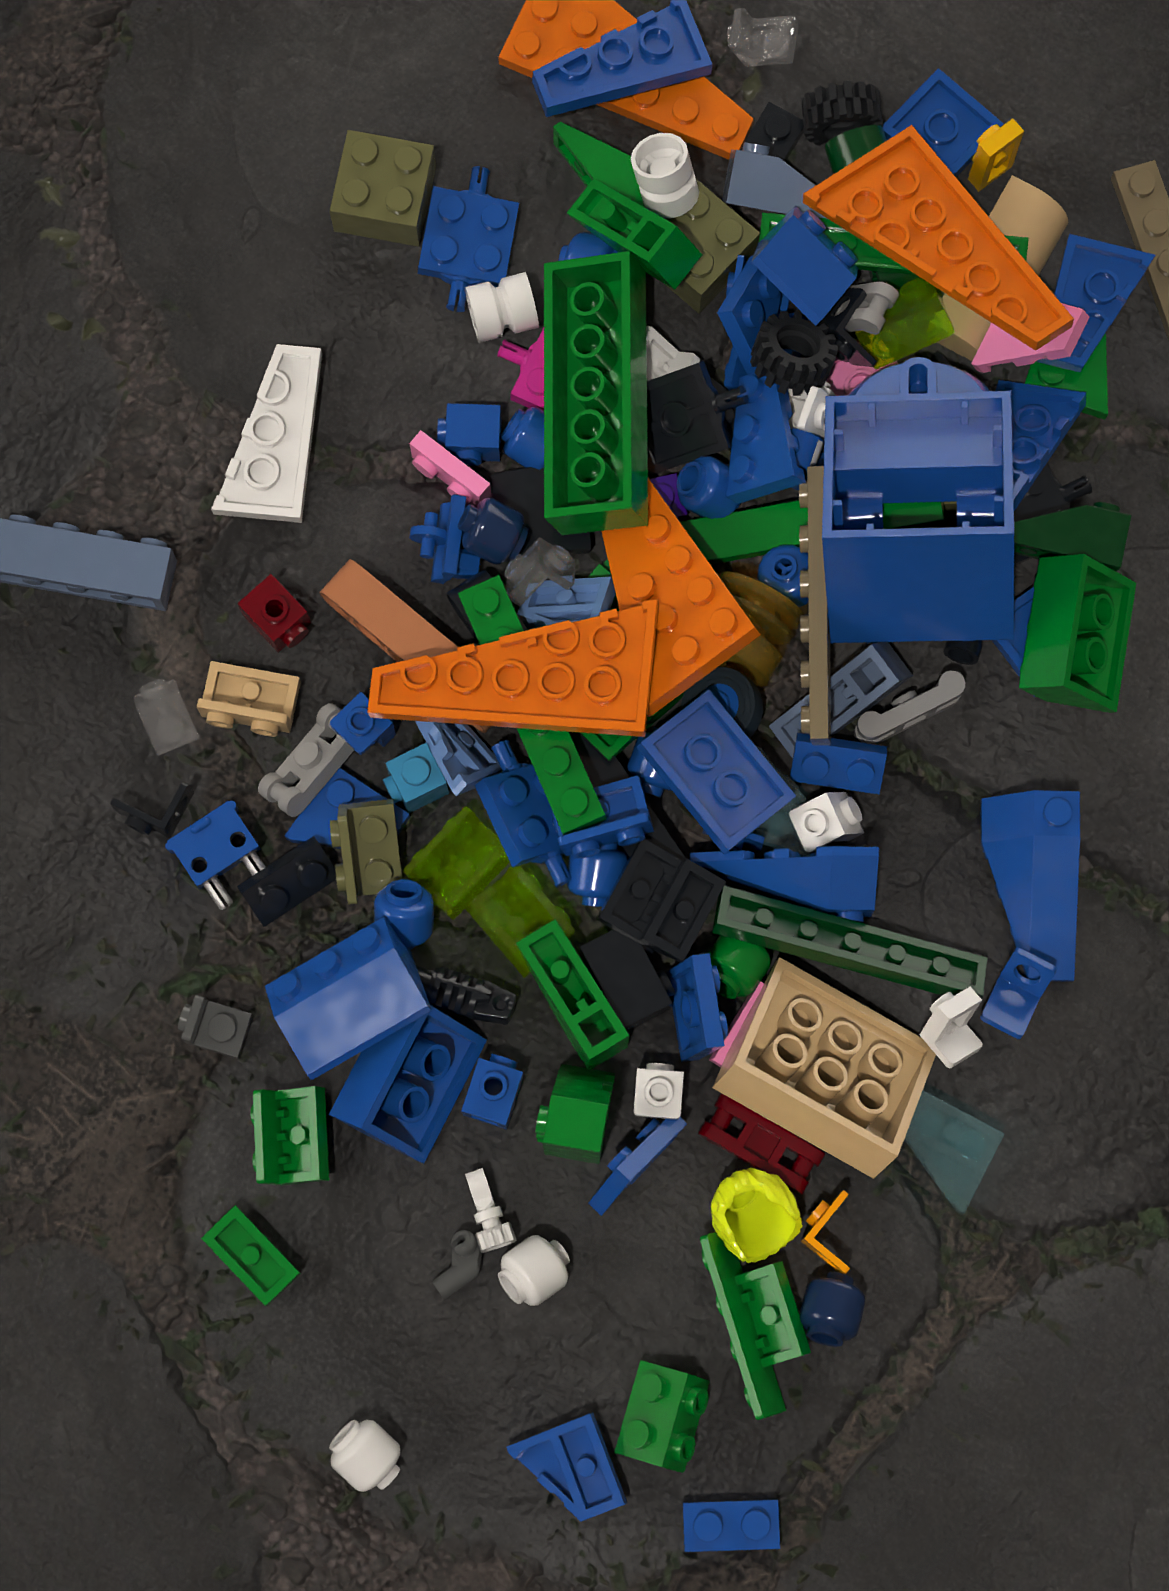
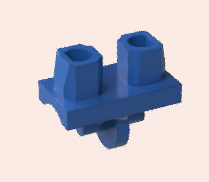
M453 494L450 502L440 505L439 515L434 512H426L424 525L413 526L410 529L409 538L412 541L421 543L420 557L432 559L434 555L431 582L444 584L451 578L469 579L479 572L480 557L465 549H460L463 531L458 529V523L467 507L465 506V496Z

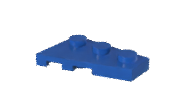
M1069 234L1063 252L1054 295L1063 304L1084 309L1090 318L1070 357L1055 360L1040 359L1037 362L1081 372L1153 262L1155 254Z
M755 372L739 378V386L742 385L746 392L738 395L737 398L748 395V404L736 407L729 464V481L726 490V497L737 504L806 483L804 470L797 466L795 456L800 451L798 439L791 434L789 420L793 413L788 388L785 394L778 392L779 385L774 383L771 388L764 384L766 376L758 378Z

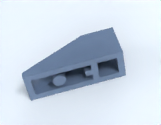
M744 142L742 151L731 149L722 197L724 203L788 214L797 206L803 213L806 210H810L818 218H826L803 203V193L816 185L781 158L768 156L770 147Z
M878 642L870 645L830 677L831 737L878 704L913 676L888 642ZM809 694L769 725L792 758L797 733H802L801 706H809Z

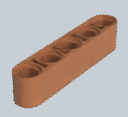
M351 559L345 563L319 592L321 597L335 611L396 662L424 655L433 657L457 651V646L362 566ZM472 725L482 733H486L491 727Z

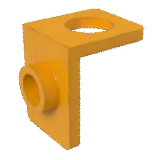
M845 1190L839 1193L831 1205L824 1200L819 1203L805 1221L812 1228L801 1240L816 1255L838 1273L846 1274L850 1267L814 1237L849 1195Z

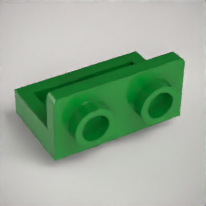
M311 1086L278 1091L254 1090L250 1115L254 1126L255 1151L252 1163L256 1172L257 1183L282 1186L329 1181L325 1087Z
M640 1360L614 1453L683 1473L687 1463L694 1454V1437L698 1422L708 1404L707 1390L709 1381L685 1372Z

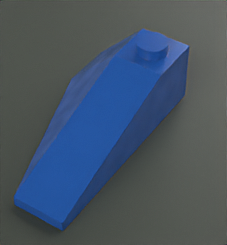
M1032 790L982 798L981 847L985 859H988L996 883L995 888L999 900L1001 899L1015 947L1021 948L1056 966L1057 971L1051 981L1073 982L1075 977L1080 856V791ZM1022 965L1027 979L1037 980L1041 978L1035 968L1029 965Z
M816 847V852L811 853L809 857H801L800 853L794 852L789 848L774 849V851L764 853V859H755L754 852L745 850L728 851L726 854H723L722 851L690 853L689 860L725 880L726 883L775 900L859 923H864V917H871L875 911L879 847Z

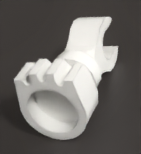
M483 1168L466 1173L465 1176L478 1212L474 1215L476 1224H482L483 1231L475 1234L481 1253L496 1250L516 1242L511 1223L501 1224L499 1218L503 1216L500 1206L495 1207Z

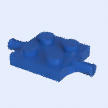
M480 166L472 167L468 190L456 191L433 186L417 274L440 278L451 285L448 304L446 305V308L454 311L457 295H459L457 312L465 311V287L490 282L494 287H499L501 278L507 275L519 203L493 198L485 194L490 170L485 167L482 169L480 183H477Z
M509 740L501 741L492 746L491 749L497 758L502 772L483 778L475 785V788L512 868L529 862L545 863L555 883V887L563 886L572 877L562 857L564 853L558 843L557 838L559 835L552 808L533 765L518 763Z

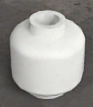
M533 1235L502 1256L500 1264L502 1271L498 1273V1278L503 1289L517 1304L525 1302L530 1306H536L565 1287L568 1281L566 1265L570 1263V1259L558 1241L552 1240L548 1242L539 1235Z
M356 1420L350 1421L338 1432L329 1446V1449L333 1451L331 1455L332 1468L357 1491L366 1492L375 1486L382 1490L396 1478L400 1471V1468L396 1465L400 1456V1445L373 1420H364L360 1423Z

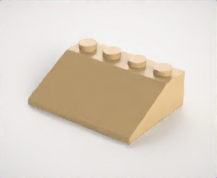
M779 957L727 1052L712 1088L874 1179L898 1157L936 1054L918 1035Z

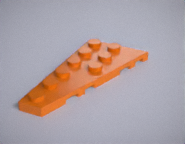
M526 0L499 54V65L532 78L533 71L579 47L587 49L600 42L602 35L614 29L620 32L637 23V19L614 0ZM704 76L596 104L660 132L679 136L689 144L728 160L730 159L731 149H741L753 127L754 121L753 117Z
M912 125L803 193V203L1035 351L1070 329L1073 325L1074 318Z
M648 478V526L604 530L601 532L619 610L641 606V602L653 599L658 600L648 717H651L761 634Z
M653 599L641 602V606L617 611V609L600 612V616L576 622L567 620L499 637L498 641L475 646L473 643L457 647V651L433 657L424 655L375 667L372 669L367 713L370 718L646 737L658 600Z

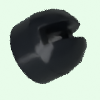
M982 640L946 641L943 652L952 661L973 665L979 660L982 651Z

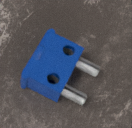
M234 801L225 802L167 840L165 844L166 849L171 854H176L199 890L205 887L220 910L226 909V907L211 886V882L214 883L228 906H230L233 900L218 877L241 862H244L252 876L258 872L249 860L250 856L260 871L265 868V865L256 853L261 849L237 814L238 806ZM238 835L246 838L245 844L241 847L232 845L233 839ZM197 861H206V870L201 873L194 871V865Z

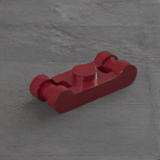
M721 1093L714 1104L717 1108L709 1123L704 1121L698 1131V1135L756 1169L778 1175L790 1190L803 1195L809 1184L806 1178L813 1166L819 1167L825 1157V1153ZM733 1118L745 1124L738 1139L725 1132ZM785 1149L797 1155L790 1170L778 1163Z

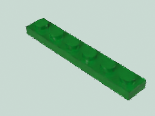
M499 575L458 593L480 645L498 641L499 637L524 631ZM517 728L562 834L567 835L581 831L607 820L569 732Z

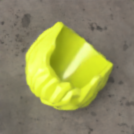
M748 1168L733 1172L731 1176L726 1177L719 1184L711 1203L713 1228L718 1237L723 1240L725 1247L742 1262L756 1263L757 1261L767 1259L769 1255L776 1254L780 1248L785 1247L788 1242L794 1240L803 1227L795 1196L778 1175L769 1174L766 1171Z

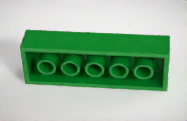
M630 251L544 263V518L561 535L648 526L646 272Z

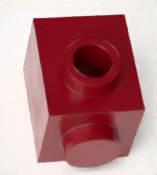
M272 574L267 576L237 603L242 615L278 653L285 646L288 648L296 646L309 632L307 627L311 624L308 612Z

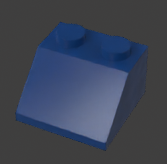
M795 206L758 243L751 262L816 326L857 278L859 268L855 263L858 259L844 243L839 241L835 245L823 233L826 227L813 212L806 210L803 213Z

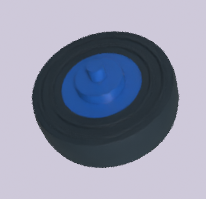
M717 667L684 693L681 710L709 689L749 739L761 722L763 714L761 694L755 683L738 670Z

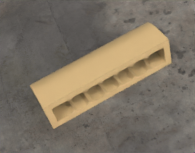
M1013 175L989 215V218L1004 235L1029 238L1026 262L1038 276L1068 225L1066 212L1052 197ZM945 293L929 320L925 337L973 361L991 322Z

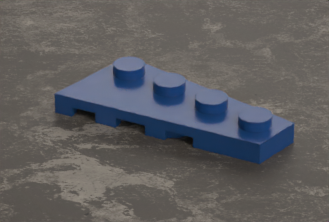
M998 380L995 391H1011L1014 511L1086 406V392Z

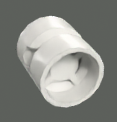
M657 133L646 137L637 144L632 152L631 163L645 208L662 218L668 219L682 216L690 211L698 201L699 189L686 143L674 134Z
M526 272L501 278L499 287H494L490 282L465 287L467 303L478 343L502 337L505 328H509L515 334L539 328L536 306Z

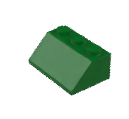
M1085 554L1039 558L1037 577L1034 581L1030 620L1027 625L1024 658L1020 668L1019 689L1047 702L1108 713L1117 712L1136 582Z

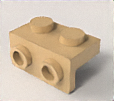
M211 661L203 699H198L196 708L201 717L206 718V723L212 726L233 728V723L251 726L250 731L256 734L276 737L278 731L286 733L291 731L301 680L300 677Z

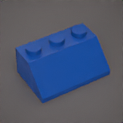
M384 917L265 985L273 1016L305 1073L311 1080L432 1011L410 948L403 944Z
M431 1005V1012L360 1053L329 1113L332 1117L423 1164L487 1039Z

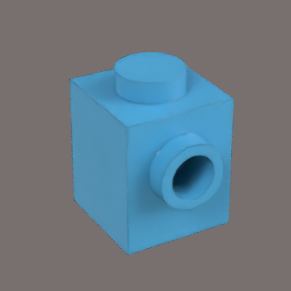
M427 743L385 763L389 776L382 780L391 798L394 799V804L402 800L408 813L449 794L447 782Z

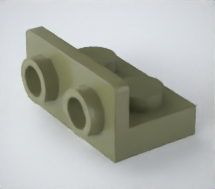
M394 799L339 804L338 820H330L332 847H341L343 863L335 864L338 891L347 892L348 904H357L358 896L377 894L391 882L403 879Z

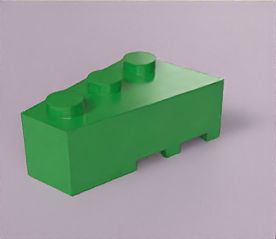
M566 1064L560 1065L552 1090L549 1106L540 1105L535 1134L537 1142L543 1143L545 1155L600 1164L615 1073L594 1069L588 1071L587 1068Z

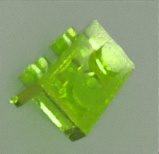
M918 278L907 282L900 288L899 297L893 308H887L883 316L886 321L879 334H870L863 330L855 331L862 347L877 360L873 368L879 369L953 335L954 326L944 308L942 291L927 281Z
M466 806L456 816L450 818L443 829L413 856L403 872L410 880L424 887L432 895L434 905L454 920L510 861L499 837L486 827L476 814Z
M521 866L509 867L500 880L471 900L465 908L524 978L531 974V971L519 952L516 942L555 919L568 940L575 933L567 913L561 907L552 904L542 892L541 885L536 877L530 872L524 871Z

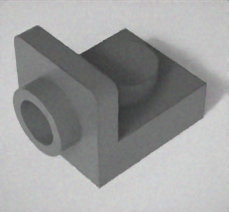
M195 995L192 1005L186 1003L183 1007L178 1030L183 1031L182 1040L188 1045L240 1060L253 1014L211 1002L205 997Z

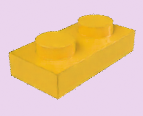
M1013 118L1002 127H999L998 124L991 126L977 140L978 147L971 159L973 164L968 180L978 192L1013 166L1024 134V130Z

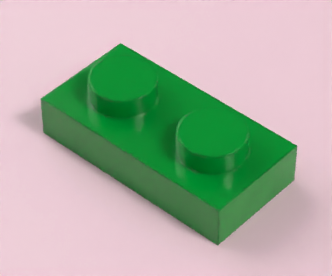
M236 1205L201 1238L266 1307L301 1274Z

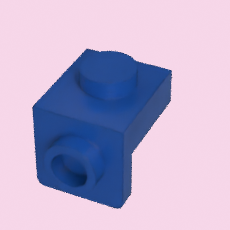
M362 692L354 697L330 721L331 728L360 755L364 754L376 741L384 747L396 736L392 722L393 719L370 718L367 713L369 699Z

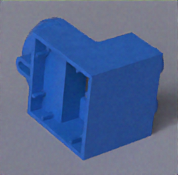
M914 357L906 360L904 363L889 366L872 374L860 382L847 396H825L822 545L830 643L1014 640V501L1011 391H990L983 382L966 371L948 364L932 362L924 357ZM957 501V527L883 529V503Z

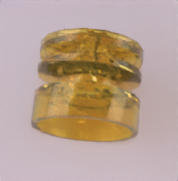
M722 572L719 574V577L761 635L718 667L738 670L749 677L756 686H768L782 660L781 653L772 644L790 645L793 639L791 630L799 628L800 616L804 614L795 603L772 587L739 573Z

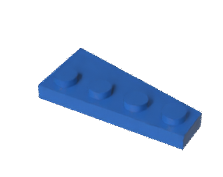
M670 0V6L656 13L651 10L637 17V23L620 32L614 29L602 35L600 42L587 49L579 47L533 71L532 82L545 116L550 117L711 75L713 64L687 1Z

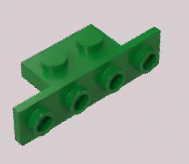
M716 1232L700 1237L702 1260L706 1269L710 1272L716 1291V1305L718 1311L724 1317L731 1339L730 1350L742 1374L745 1384L744 1394L746 1401L753 1410L756 1420L786 1411L772 1365L811 1353L783 1262L773 1263L743 1273L739 1258L725 1247L723 1240L718 1237Z

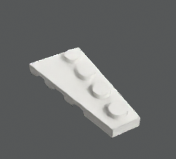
M276 345L258 390L257 401L250 418L246 420L241 433V441L225 473L226 479L220 494L216 496L211 509L213 515L302 523L322 361L321 348Z

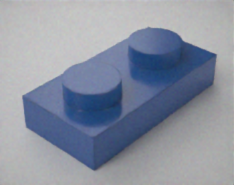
M797 733L790 781L880 795L887 757V746L831 738V745L813 746L809 734Z
M777 1499L682 1502L684 1552L780 1549L779 1507Z

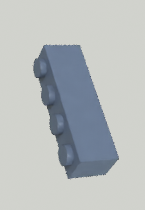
M10 515L9 520L0 518V582L149 609L167 610L177 559L172 549L167 547V543L153 538H141L140 543L123 540L124 537L121 534L108 530H98L96 535L79 532L80 529L78 527L62 522L53 523V527L36 525L34 519L22 515Z

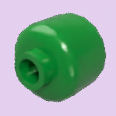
M722 935L718 937L708 952L710 953L711 965L717 967L720 976V990L717 994L728 999L750 996L771 966L770 955L765 947Z

